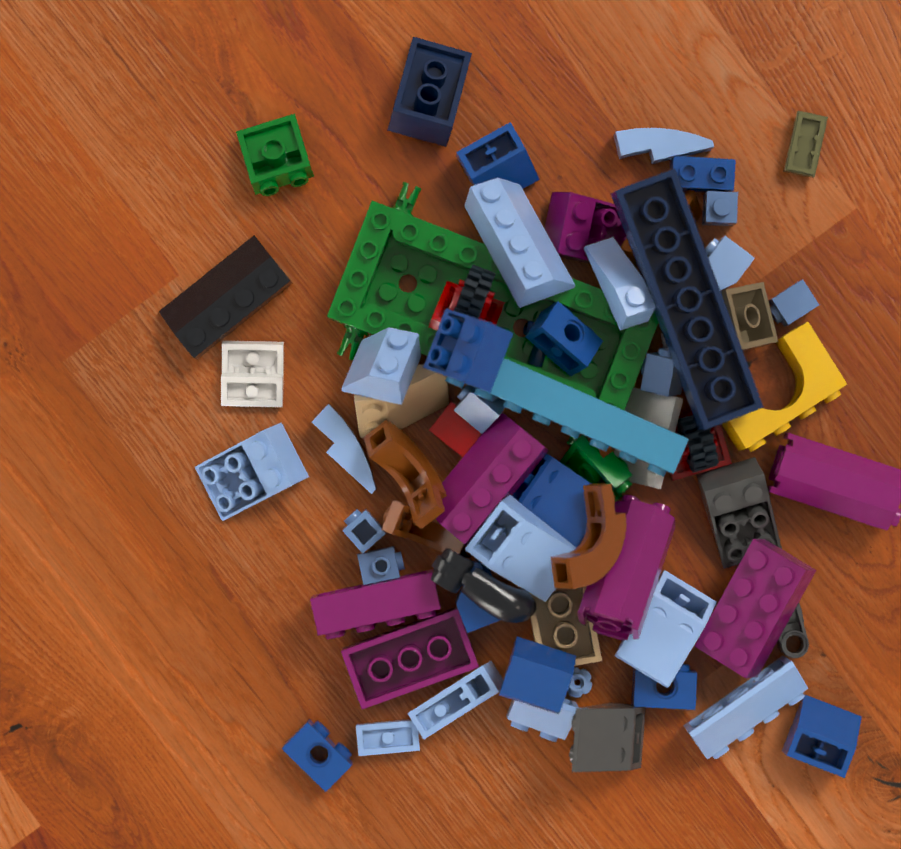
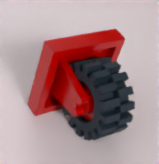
M472 264L466 281L460 279L458 284L447 281L428 327L436 331L438 330L445 309L496 325L505 303L494 299L495 293L489 291L496 273Z
M692 411L679 415L675 433L689 440L674 474L669 473L671 481L732 464L721 424L706 430H698Z

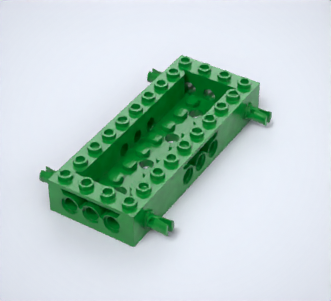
M403 182L396 204L391 208L371 201L327 314L330 320L345 325L344 328L347 329L337 355L343 356L348 346L352 344L349 359L353 361L364 336L368 334L373 335L391 327L418 333L421 355L427 357L437 332L428 326L447 281L458 284L460 279L466 281L473 264L496 273L489 291L495 293L494 299L505 302L496 326L513 333L504 356L505 359L625 411L658 325L655 312L652 313L649 321L619 330L602 289L573 278L572 280L575 283L573 289L519 308L485 244L412 215L418 195L422 190L421 188L416 186L410 197L406 199L409 183ZM405 275H411L417 281V287L412 292H404L399 287V281ZM559 301L563 306L570 309L572 314L581 322L590 327L603 342L588 367L570 377L548 356L545 357L542 367L529 364L528 359L533 343L526 337H520L515 334L513 330L514 323L519 319L535 322L541 311ZM570 436L566 443L572 445L576 438Z

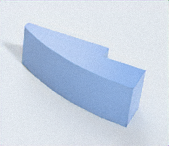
M634 128L616 131L614 134L619 159L649 152L651 164L671 160L673 156H689L711 151L714 148V143L710 139L674 129Z
M328 404L312 421L319 430L334 442L326 453L372 494L377 488L366 454L345 420Z

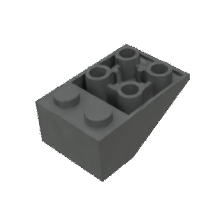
M755 457L696 475L703 504L724 569L740 564L753 539H765L782 549L765 475Z
M610 702L576 708V713L572 718L574 744L571 746L569 753L572 772L630 771L641 768L646 707H633L630 704Z

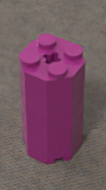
M791 433L784 434L783 439L788 440L786 446L779 445L768 478L774 481L773 486L767 485L768 492L888 531L891 525L895 527L898 525L901 518V509L899 508L901 502L900 469Z
M623 495L622 500L616 501L614 504L615 512L626 513V534L621 553L613 567L604 577L586 587L577 615L581 624L586 626L587 620L593 623L592 630L598 634L619 640H628L629 634H632L633 640L640 637L675 530V518L669 514L670 508L664 504L653 503L651 505L641 502L635 496Z

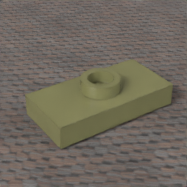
M803 111L796 112L783 172L810 178L815 177L828 117Z

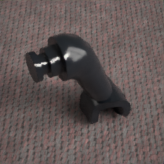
M446 548L442 555H438L432 564L434 570L431 580L453 593H457L463 584L464 587L461 592L488 614L503 622L522 623L536 612V601L528 591L506 585L478 567L471 572L474 562L451 549Z

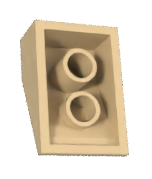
M418 365L402 405L354 394L360 438H364L386 419L401 430L449 405L448 384L445 381L447 377L423 368L424 365Z

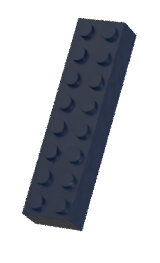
M669 170L611 193L639 272L656 306L654 312L698 430H706L764 408L676 170Z

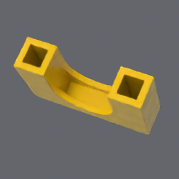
M809 322L799 325L780 337L778 342H775L795 376L796 386L791 401L781 410L761 408L722 423L738 451L748 448L752 452L766 443L764 437L772 432L775 436L783 433L791 427L789 421L799 416L800 420L808 417L816 411L814 405L824 400L825 404L833 401L841 395L839 389L847 385Z

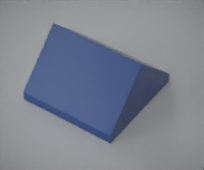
M517 636L499 695L559 714L574 674L576 655Z

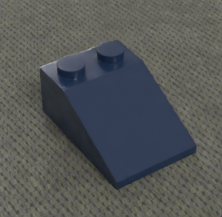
M413 37L387 131L447 147L472 53Z

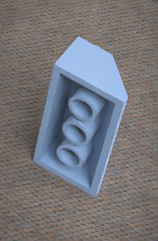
M495 178L470 187L464 207L519 308L575 287V283L520 184Z
M781 656L761 670L758 677L750 678L683 726L706 759L710 757L717 759L729 750L727 745L736 739L743 741L754 733V726L762 721L766 724L775 719L780 714L778 710L788 703L789 706H792L805 697L803 692L809 688L794 663L785 656Z

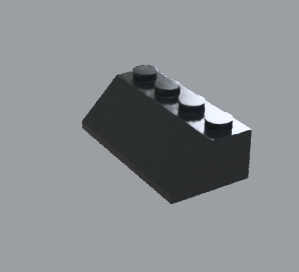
M254 235L162 308L159 313L191 356L198 360L289 287L292 282Z

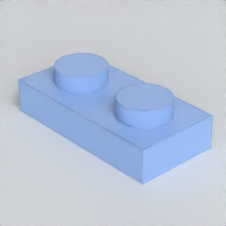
M411 719L356 724L358 756L420 751L419 732Z

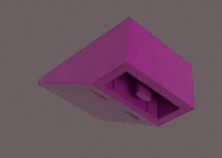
M552 192L544 229L561 258L590 264L584 250L585 246L613 237L621 247L622 243L627 239L613 203L572 192Z

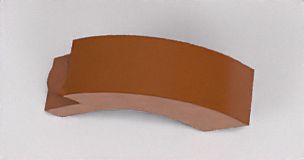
M386 419L364 437L369 458L384 468L396 480L404 492L415 525L422 529L445 511L442 499L447 494L439 476L422 451L404 432Z
M592 483L583 485L587 513L586 533L582 542L573 551L551 557L555 588L577 589L591 585L604 577L617 561L625 540L626 513L615 512V496L612 491V484Z
M394 500L391 506L386 509L383 516V531L418 542L440 552L448 548L470 559L471 554L465 550L467 545L457 539L436 519L421 529L413 523L409 505Z

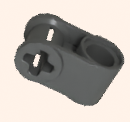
M798 603L777 641L780 652L791 658L804 656L809 648L800 603ZM792 635H796L801 643L800 648L796 652H789L786 648V640Z

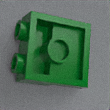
M295 114L236 131L255 195L261 193L263 196H272L279 191V187L289 184L292 187H301L308 183V178L314 177Z
M582 435L573 442L560 460V463L591 484H612L615 502L619 501L623 497V493L633 485L629 480L633 474L629 471L628 465L613 452L603 458L600 455L599 449L590 445V441Z

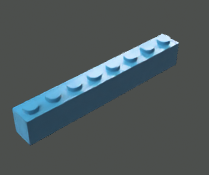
M505 358L502 361L491 393L478 388L474 392V394L489 401L492 400L493 396L505 401L503 407L519 414L522 408L534 413L532 419L546 426H549L551 421L562 426L560 432L578 439L580 434L591 438L590 445L603 451H607L608 447L619 450L618 457L636 464L637 459L649 464L647 470L663 477L666 472L674 474L689 440L686 437ZM449 377L445 380L460 388L464 386V383Z

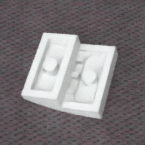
M223 341L221 406L283 407L284 342Z

